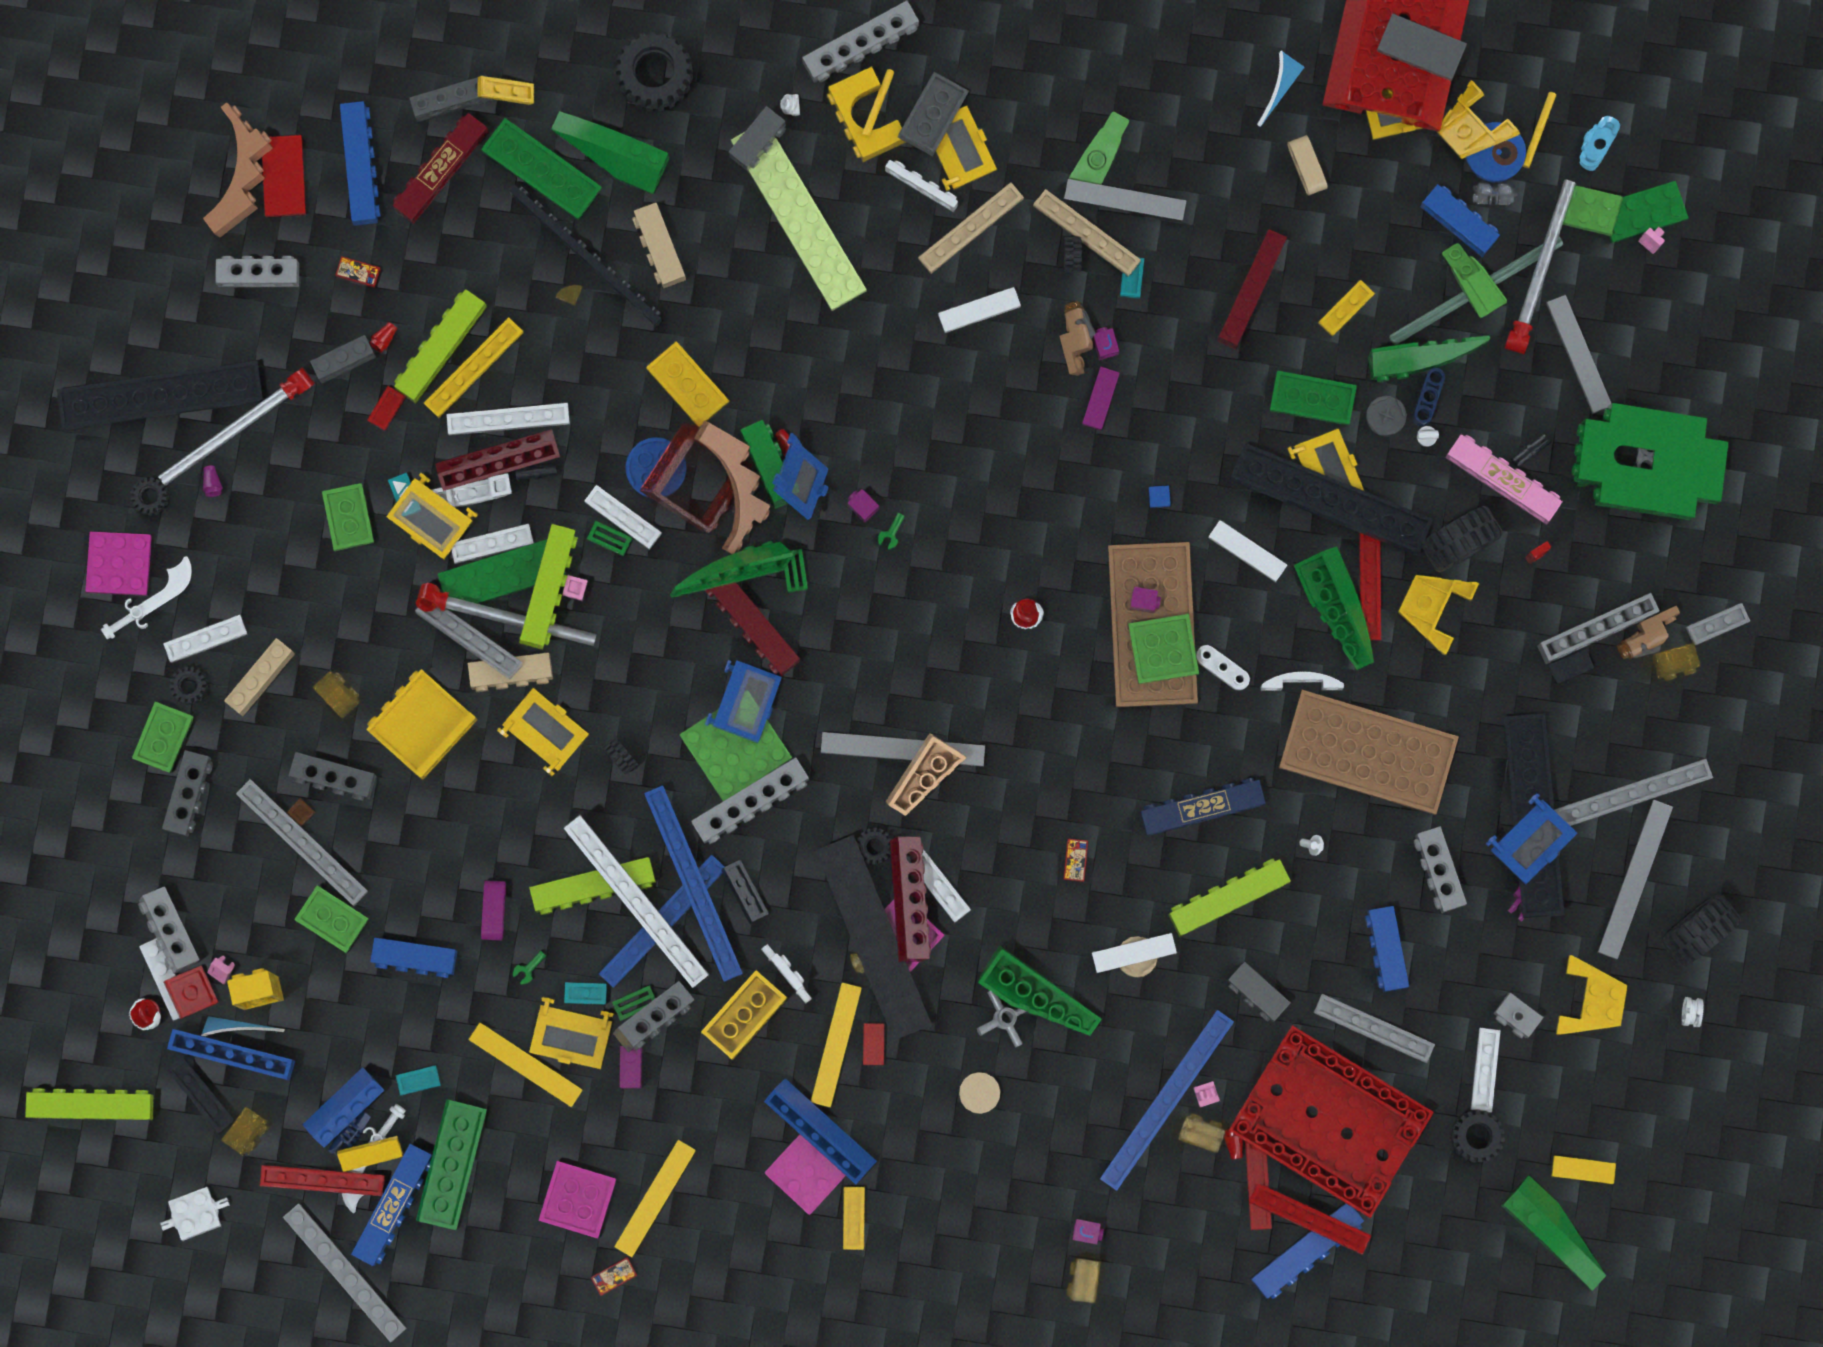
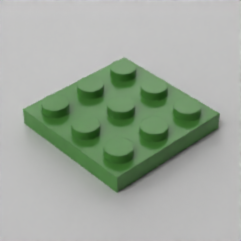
M1189 614L1128 624L1138 684L1199 675Z

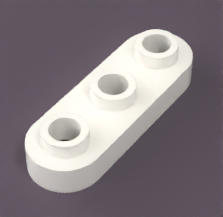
M1209 645L1198 649L1196 658L1201 666L1235 690H1243L1248 686L1250 681L1248 673ZM1204 652L1210 653L1209 659L1203 657ZM1221 664L1227 666L1225 671L1220 670L1219 666ZM1237 676H1241L1243 678L1242 683H1238L1236 681Z

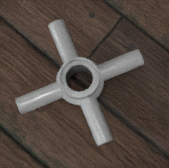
M991 991L987 992L996 1012L992 1021L977 1028L978 1034L981 1036L998 1027L1007 1030L1015 1048L1022 1045L1023 1043L1013 1025L1017 1020V1016L1026 1011L1019 1008L1011 1009L1004 1007L997 995ZM1003 1013L1008 1016L1007 1023L1003 1022L1001 1018Z

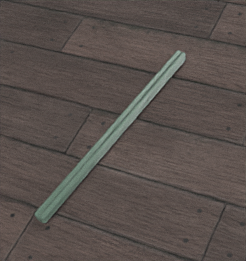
M1558 237L1554 250L1563 245L1560 237ZM1543 244L1491 274L1490 277L1496 285L1537 261ZM1461 292L1391 334L1389 337L1393 345L1402 342L1469 300L1464 292Z

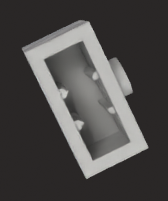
M1512 993L1507 994L1493 1013L1497 1016L1495 1019L1504 1026L1508 1024L1513 1028L1512 1032L1521 1039L1523 1036L1528 1038L1543 1019L1541 1015Z

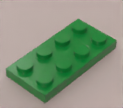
M1676 181L1622 197L1623 200L1614 230L1609 238L1611 243L1643 234L1649 228L1656 230L1658 227L1663 228L1688 220Z
M1277 371L1270 411L1349 426L1357 385Z

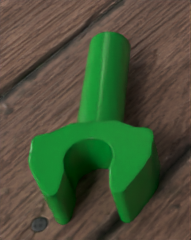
M898 513L889 530L880 532L878 536L879 545L883 543L885 538H889L891 543L888 546V550L896 547L898 540L895 534L905 518L904 515Z
M540 950L526 966L517 965L514 968L513 977L518 976L520 972H525L526 977L520 984L530 983L533 980L531 976L533 969L546 955Z

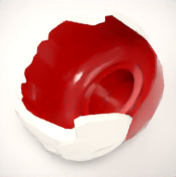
M1025 598L1012 606L1010 614L1012 622L1017 627L1032 629L1040 623L1044 612L1040 604L1036 603L1033 599Z
M144 998L134 1002L129 1012L132 1023L142 1030L157 1027L161 1019L158 1004L151 999Z

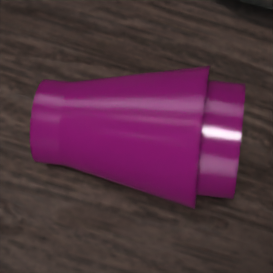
M215 466L204 467L203 492L205 496L216 497L221 495L223 487Z

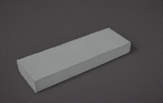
M1740 603L1686 627V630L1695 646L1750 622V619L1743 604Z

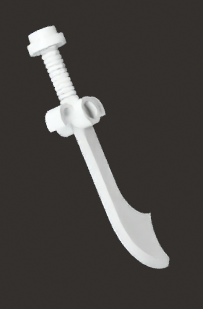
M187 556L176 567L167 569L169 580L162 591L132 608H128V604L132 602L131 599L125 602V607L130 614L111 626H108L107 623L103 625L104 627L101 631L106 639H113L115 637L113 633L131 621H136L137 626L141 629L148 627L147 623L140 625L139 621L148 613L179 595L189 584L192 569Z
M398 1104L391 1106L389 1110L392 1114L378 1133L373 1127H368L363 1131V1133H367L369 1129L373 1131L371 1140L368 1143L386 1139L385 1136L394 1122H396L398 1117L403 1119L406 1110ZM367 1166L349 1170L348 1172L363 1173ZM342 1193L346 1206L352 1213H355L357 1204L364 1195Z

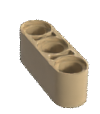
M1306 135L1287 142L1291 157L1307 195L1327 189L1324 174L1308 136Z

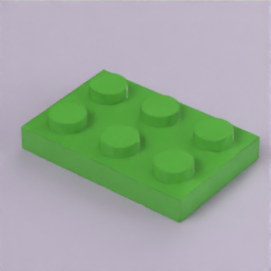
M1575 185L1562 225L1612 236L1623 198L1622 196Z
M362 483L322 491L334 551L374 543Z
M155 702L132 759L171 774L194 717Z
M316 886L294 920L347 953L369 918L321 887Z

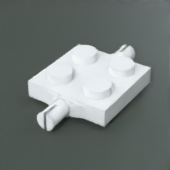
M768 944L764 946L761 950L795 989L796 994L801 997L805 1004L812 998L805 991L802 984L804 979L797 971L793 973L790 970L791 963L784 955L780 957L777 953L775 954Z
M205 1187L168 1201L172 1212V1219L160 1222L163 1231L175 1226L181 1240L184 1241L221 1227L218 1209L230 1206L227 1197L215 1202L211 1197L209 1188Z

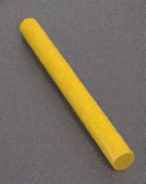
M891 69L886 71L861 136L865 139H868L893 78L894 71Z
M1553 92L1548 93L1532 136L1524 164L1522 165L1525 168H1530L1556 97V94Z

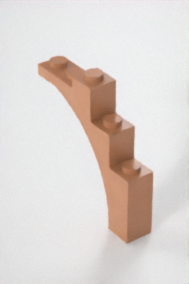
M225 103L221 108L232 122L235 130L237 164L232 182L226 194L218 205L203 218L213 233L219 238L258 209L254 204L256 199L248 191L265 179L262 174L264 170L257 160L273 149L269 143L272 140L265 131L261 133L257 128L253 129L247 121L243 122L240 118L242 115L240 110L235 105L232 107L228 103Z
M704 421L694 439L698 440L715 454L730 478L735 499V515L732 531L722 549L734 554L742 547V539L745 534L751 531L753 520L761 523L762 520L764 521L768 517L770 505L750 494L758 487L760 476L740 465L748 457L750 446L711 423Z

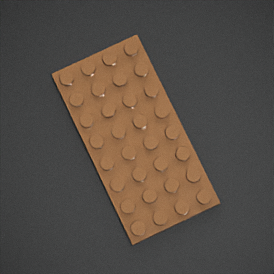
M1189 542L1108 546L1116 707L1197 704L1196 675L1138 684L1128 627L1129 623L1189 614L1195 647ZM1134 587L1158 591L1157 596L1161 597L1159 609L1155 608L1154 614L1130 610Z
M1302 690L1279 768L1436 815L1459 736Z

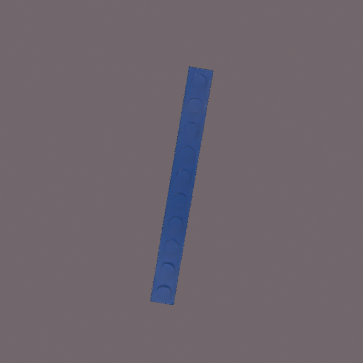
M660 786L644 793L723 981L726 982L742 975L741 968L664 787Z
M1218 1010L1215 1012L1105 1170L1100 1180L1114 1190H1118L1232 1026L1233 1020Z

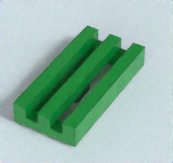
M595 521L587 540L624 557L632 537ZM597 527H599L605 531H608L618 537L625 539L626 542L623 543L619 540H616L606 534L597 531L596 529ZM595 534L623 548L620 550L594 538L593 535Z
M802 549L792 550L793 557L791 562L795 587L791 588L787 564L784 570L788 593L808 590ZM795 555H799L803 586H799Z
M649 985L613 1001L612 1004L619 1020L622 1021L635 1015L645 1006L622 1015V1011L649 999L653 1001L655 996ZM645 992L649 993V995L640 998L634 1002H631L625 1006H622L620 1008L618 1006V1004H621Z

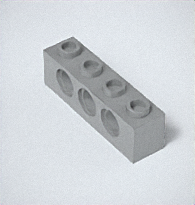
M222 256L221 259H216V284L218 287H299V262L293 256H283L282 259H274L272 256H262V259H254L252 256H242V259ZM236 267L242 268V272L239 275H233V270ZM256 267L263 268L262 273L259 275H253V270ZM276 267L283 268L282 273L279 275H274L273 270Z
M1441 826L1415 835L1414 845L1417 852H1421L1423 859H1420L1423 870L1428 872L1429 878L1427 883L1429 889L1434 890L1436 897L1433 900L1436 909H1440L1441 913L1465 906L1467 902ZM1428 846L1437 848L1438 853L1436 856L1428 854ZM1436 865L1444 868L1442 876L1435 874L1434 867ZM1445 884L1450 887L1451 893L1449 895L1442 894L1440 890L1442 885Z
M165 886L143 895L139 900V909L143 915L146 914L148 928L151 933H155L157 947L160 951H163L166 957L165 964L167 968L171 969L173 974L196 965L199 958ZM154 909H161L163 916L155 915ZM163 927H169L172 934L166 935L163 932ZM171 946H178L181 953H174Z

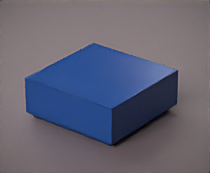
M1169 486L1148 488L1150 508L1170 507Z

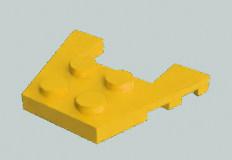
M1472 80L1468 83L1466 91L1458 97V102L1454 108L1450 109L1442 120L1440 132L1437 131L1441 138L1461 159L1520 134L1519 130L1509 119H1506L1494 130L1490 131L1471 111L1469 107L1484 96L1483 91Z
M1415 575L1398 613L1443 655H1446L1454 638L1436 630L1437 622L1451 592L1471 601L1479 583Z
M1569 955L1566 974L1586 977L1587 981L1580 1019L1559 1016L1556 1035L1621 1026L1627 985L1584 961Z

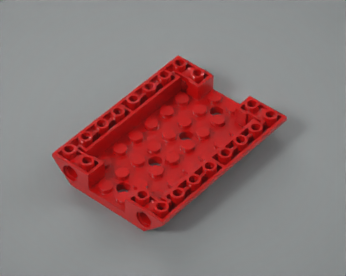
M1346 0L1322 105L1362 114L1363 110L1402 118L1401 123L1440 132L1451 81L1402 61H1394L1390 56L1377 52V49L1392 14L1397 16L1406 14L1409 16L1410 21L1460 41L1469 0ZM1388 89L1393 93V96L1386 99L1382 96V91Z
M1292 1025L1238 1112L1229 1132L1371 1218L1390 1187L1393 1177L1410 1149L1415 1145L1434 1112ZM1277 1084L1282 1088L1281 1095L1274 1096L1271 1093L1272 1085ZM1313 1106L1317 1109L1316 1117L1310 1118L1307 1116V1107ZM1343 1128H1349L1352 1131L1351 1139L1346 1140L1341 1136ZM1378 1150H1385L1387 1152L1388 1158L1386 1161H1379L1376 1154Z

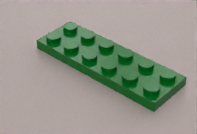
M504 118L481 149L483 153L577 220L581 218L602 190L600 185L506 118Z
M547 539L438 573L443 593L446 591L449 592V597L480 604L534 587Z
M446 1099L416 1221L452 1230L457 1229L487 1109Z

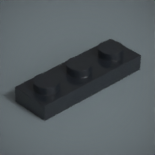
M741 860L721 869L749 924L769 914Z

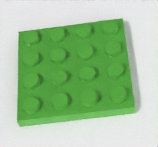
M748 690L743 693L733 723L752 730L760 708ZM718 710L712 713L711 718H716ZM707 717L680 734V737L722 801L727 800L792 759L768 720H766L758 743L713 727L711 724L706 726Z

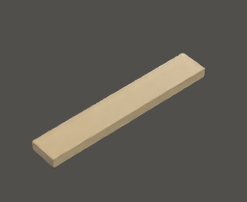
M1009 183L919 256L918 259L932 274L1022 201L1024 197L1012 183Z
M1045 189L1033 204L1036 209L1071 235L1081 237L1083 244L1128 277L1141 262V259Z

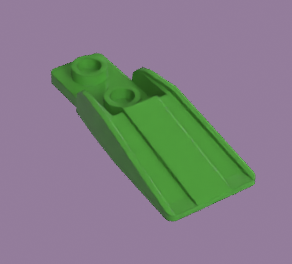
M1112 112L1104 127L1100 129L1085 150L1069 178L1071 180L1102 185L1121 144V137L1129 124V120L1116 112Z
M1459 243L1442 252V256L1450 265L1462 291L1480 318L1485 317L1507 303V299L1484 267L1474 257H1469Z

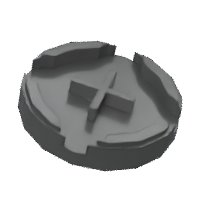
M1391 396L1376 398L1371 402L1366 413V420L1370 429L1374 433L1386 437L1401 431L1407 417L1405 407L1401 401Z

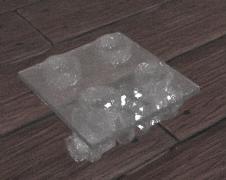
M1480 183L1478 187L1473 186V190L1476 193L1473 194V202H1477V204H1487L1489 196V205H1491L1492 196H1495V205H1497L1499 196V205H1509L1514 202V196L1517 197L1515 190L1508 184H1498V187H1490V184Z

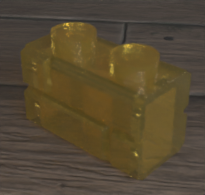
M1694 643L1652 655L1657 676L1659 679L1664 678L1665 681L1677 678L1676 674L1683 672L1685 676L1694 674L1696 669L1700 667Z
M329 671L312 688L341 718H344L360 703L357 699L359 695L352 687L347 689L343 685L345 680L338 672L333 674Z
M245 1107L222 1141L241 1155H244L246 1152L249 1154L256 1145L254 1143L258 1135L261 1137L267 1130L268 1126H266V1123L268 1121L249 1107Z
M1192 1113L1190 1117L1185 1116L1178 1140L1218 1153L1225 1133V1129L1221 1128L1222 1124L1212 1120L1210 1124L1203 1122V1117Z
M1075 1259V1263L1071 1262L1069 1275H1073V1281L1068 1283L1067 1295L1070 1296V1300L1095 1303L1101 1262Z

